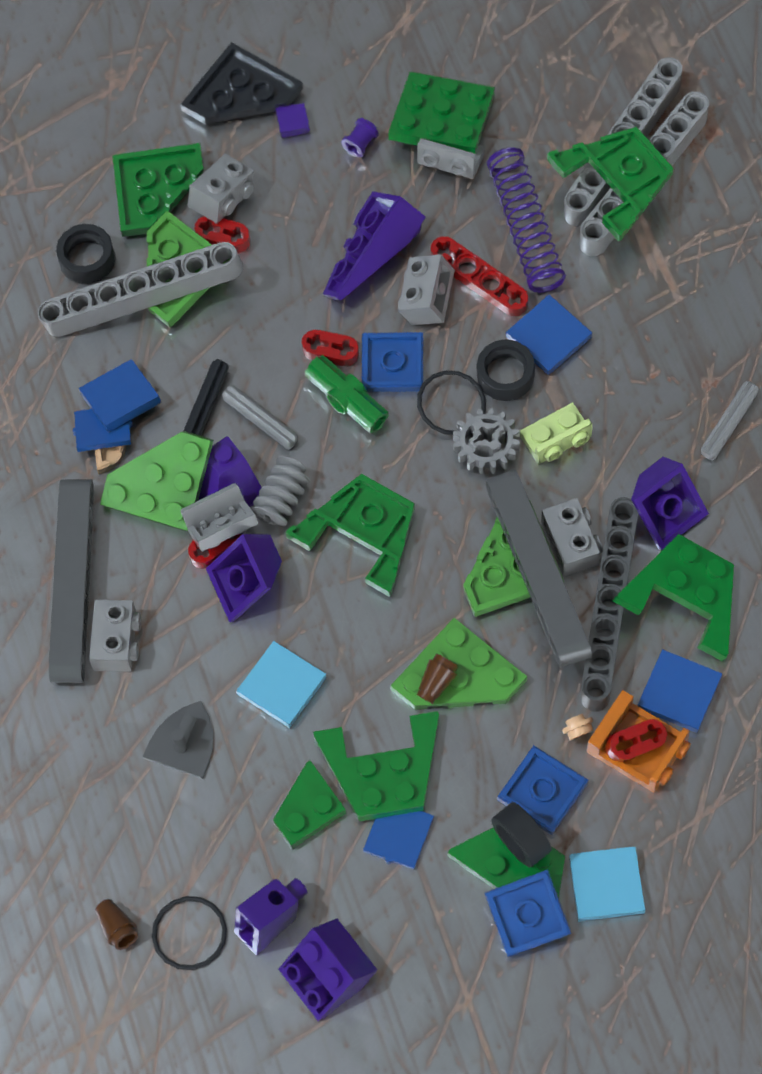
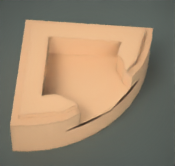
M126 445L95 450L98 474L112 470L121 462L126 451Z

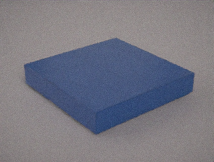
M549 294L506 331V338L518 341L526 346L533 355L534 363L549 376L592 338V332Z
M423 332L362 333V384L367 392H419L423 383Z
M132 359L78 388L81 396L107 432L162 403L157 392Z
M662 649L637 706L658 718L698 733L720 683L722 673Z
M533 745L497 796V801L505 806L511 802L518 804L535 820L542 830L553 835L588 785V779Z
M549 870L484 893L508 957L572 934Z

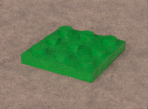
M410 71L388 131V140L418 145L420 139H425L476 154L495 96V87Z

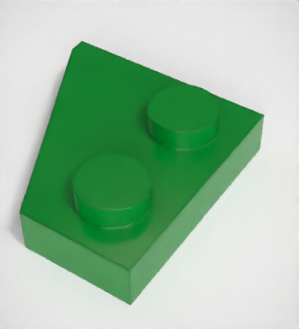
M310 760L305 764L275 815L273 823L290 848L294 849L346 814V809Z

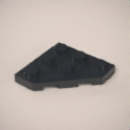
M231 42L180 104L181 110L204 124L275 112L276 108L290 106L302 91L303 82Z

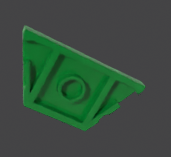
M491 828L451 848L447 852L449 858L493 889L549 870L558 897L560 895L565 855L552 846V851L530 868L520 862L509 851L494 828Z

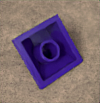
M226 436L212 446L198 501L236 483L244 501L249 507H252L254 505L253 501L259 496V491L262 487L245 457L231 439Z
M662 457L639 474L631 501L659 550L662 551L678 534L682 535L709 514L682 463Z
M242 534L206 568L229 622L237 620L273 586L282 560L269 534Z

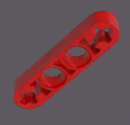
M438 237L432 242L430 248L431 255H439V249L442 251L447 248L449 249V255L443 253L442 256L455 269L453 276L455 279L509 316L517 317L526 312L528 308V294L523 287L450 237ZM467 262L474 264L476 269L472 273L465 274L459 270V267ZM488 279H495L500 285L494 290H487L482 284ZM517 297L520 298V304L517 302L512 305L509 304V298L513 300Z

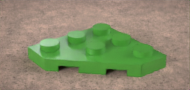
M166 211L147 231V267L211 246L212 244L170 212ZM230 259L225 260L222 264L229 262ZM202 268L197 269L194 273L201 271ZM173 278L168 279L165 283L170 282ZM209 288L149 307L148 310L171 328Z
M186 431L178 433L107 474L100 504L188 531L180 511L199 499L214 440Z
M498 517L477 556V561L471 573L468 574L463 584V590L474 617L531 598Z
M453 618L390 685L392 692L414 710L428 709V707L447 706V708L474 706V704L492 702L493 705L506 704L527 682V676L457 619ZM439 654L459 667L455 672L457 674L455 679L435 702L431 704L416 694L429 659L433 660L434 656Z

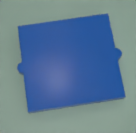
M92 409L74 411L75 428L72 431L73 435L76 436L78 452L131 444L130 428L133 427L132 420L107 432Z
M418 811L375 819L363 852L385 859L387 864L394 862L415 869L434 820V815Z

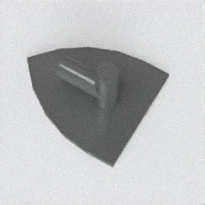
M198 701L185 706L170 715L156 729L147 745L143 758L203 779L213 751V730L209 715L202 702Z

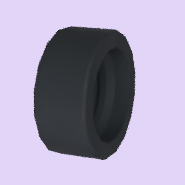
M94 224L72 226L62 234L57 242L56 253L61 271L68 279L76 283L89 284L100 281L114 267L115 253L111 238L104 229ZM95 242L102 246L103 255L91 265L79 266L69 261L68 254L71 249L79 243Z
M504 339L490 343L485 346L478 356L476 364L478 384L486 395L495 400L510 401L522 397L532 387L535 377V363L532 353L526 346L514 340ZM510 357L523 364L524 373L521 379L514 383H498L488 376V366L497 358Z
M511 802L491 818L492 826L509 851L525 866L531 868L552 851L551 844L540 826L518 804Z

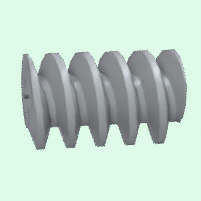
M279 456L277 458L276 465L270 471L271 476L266 478L265 486L260 489L259 496L253 501L254 507H251V510L256 518L272 525L286 526L287 520L281 515L291 516L293 511L287 504L296 506L299 501L293 494L302 495L304 493V489L298 483L307 485L310 482L309 478L304 474L306 468L302 463L287 456Z

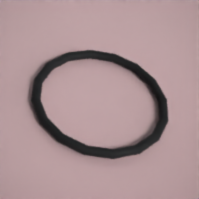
M444 370L432 374L422 383L417 394V408L422 420L433 430L445 435H453L455 430H445L435 426L426 417L422 408V394L426 385L434 378L443 375H457L469 380L477 388L481 397V410L483 414L486 412V397L481 386L471 376L460 371Z
M185 896L172 900L160 910L153 922L151 938L156 953L165 963L177 969L194 970L207 966L219 956L226 943L227 926L223 914L214 903L202 897ZM185 901L201 902L211 907L218 915L222 926L221 942L215 953L205 961L194 965L178 964L168 959L160 950L157 941L158 923L163 914L172 906Z

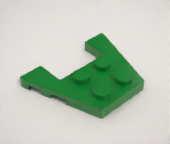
M637 127L600 137V141L586 145L582 142L572 145V149L558 152L557 149L547 154V161L563 179L585 164L590 163L624 203L602 216L603 225L618 242L624 238L673 175L674 170L670 163Z
M360 474L332 495L330 501L318 510L314 509L306 515L307 518L298 525L291 526L285 534L289 540L311 551L327 526H330L381 555L366 576L365 582L390 597L394 589L413 518L415 503L369 477Z
M678 534L614 597L613 602L639 615L643 611L653 589L708 619L706 628L697 646L698 649L720 661L726 659L729 654L734 564Z
M438 711L409 716L414 747L347 758L342 727L313 732L315 743L324 755L326 763L335 775L359 822L424 811L432 757L436 743L435 739L439 726Z

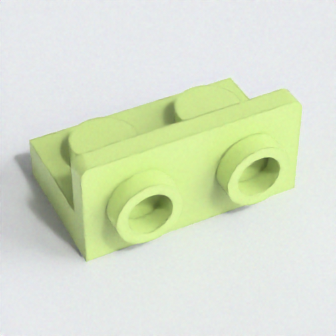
M572 402L519 431L520 438L539 465L545 461H554L565 450L573 446L575 448L580 447L588 442L590 437H592L593 424L590 419L584 420Z

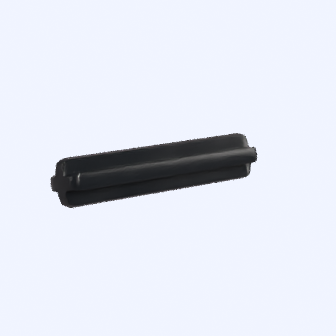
M216 359L211 363L183 431L201 436L228 372L229 365L226 362Z

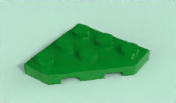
M200 143L112 155L122 237L147 234V231L166 211L171 212L189 192L190 185L204 173Z

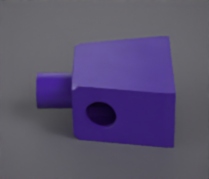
M294 878L284 886L278 879H273L236 907L234 932L255 955H258L294 922L297 917L298 901L308 894L304 884L299 879Z

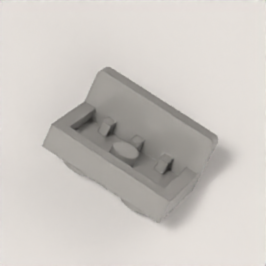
M420 139L417 163L473 179L485 155V146L478 145L476 154Z
M236 483L182 508L180 511L190 536L201 551L217 547L221 542L235 535L243 534L249 528L258 524L254 512L244 501Z

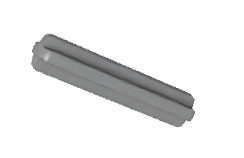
M750 381L743 383L701 447L702 456L709 460L716 459L757 396L759 390L757 385Z
M230 385L223 392L222 396L225 402L284 448L291 449L297 443L298 435L237 387Z

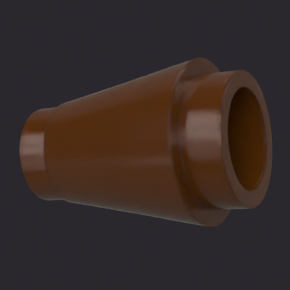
M436 654L433 660L429 659L416 695L433 704L457 676L455 672L459 666L445 657Z
M106 899L96 906L95 912L98 915L109 945L114 946L117 950H122L137 940V925L112 899Z

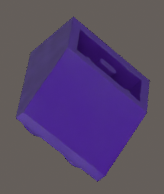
M338 918L313 927L278 968L317 1021L324 1019L358 993L378 971Z

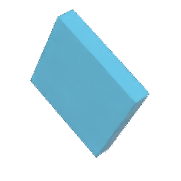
M273 641L236 692L238 696L290 728L327 677L324 672Z
M635 846L569 854L578 922L645 914Z

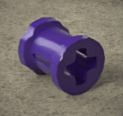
M358 118L355 122L356 127L351 134L345 136L341 141L343 148L349 154L361 158L366 153L365 148L372 139H376L379 135L377 127L364 118Z

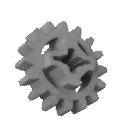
M478 408L477 416L473 417L470 413H466V423L463 421L457 422L458 431L453 432V441H455L453 443L454 453H459L458 461L460 463L468 461L467 469L469 471L477 466L479 467V474H483L485 468H490L492 474H496V466L500 465L503 469H507V459L510 461L516 460L515 451L520 450V441L518 440L520 439L519 429H514V419L505 421L506 413L504 411L496 416L494 415V408H490L488 414H483L481 408ZM471 433L472 438L469 439V443L466 445V438ZM507 438V444L505 448L502 449L501 444L504 443V439Z

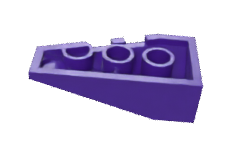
M372 191L353 223L357 227L352 239H346L343 246L346 249V255L344 259L335 264L323 295L339 301L344 299L419 234L422 228L421 224L426 216L401 196Z

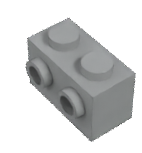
M224 154L190 185L188 207L218 223L225 215L229 216L240 201L250 197L254 189V170L231 156Z
M441 254L409 258L407 270L404 273L402 294L398 300V311L411 325L444 323L455 269Z
M578 498L542 509L541 523L563 577L598 566L600 553L603 552L602 543L597 534L592 535L589 527L592 525L589 511L586 507L581 508Z
M133 600L94 601L89 655L94 671L132 672V663L138 660L139 644L134 642L135 631H140L141 612H136Z

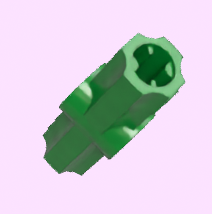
M324 355L314 358L309 363L308 368L305 370V377L326 394L329 403L339 413L350 415L370 434L377 432L384 425L389 417V412L367 394L364 385L354 375L344 374Z

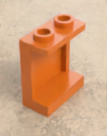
M622 690L589 739L587 753L654 793L660 784L665 787L674 772L671 766L677 758L682 760L691 746V743L688 742L690 731L686 728L679 731L633 704L634 696ZM650 719L659 720L665 726L667 739L659 748L623 762L612 760L606 753L605 745L607 739L618 731ZM648 729L647 733L639 737L641 742L647 739L653 740L657 733L655 730L650 731ZM631 739L625 742L619 740L615 747L617 751L623 750L625 753V749L632 746L633 743Z

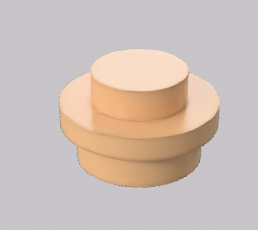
M580 714L566 720L567 727L562 729L563 734H567L571 741L594 731L591 725L594 721L592 717L585 719L584 715Z

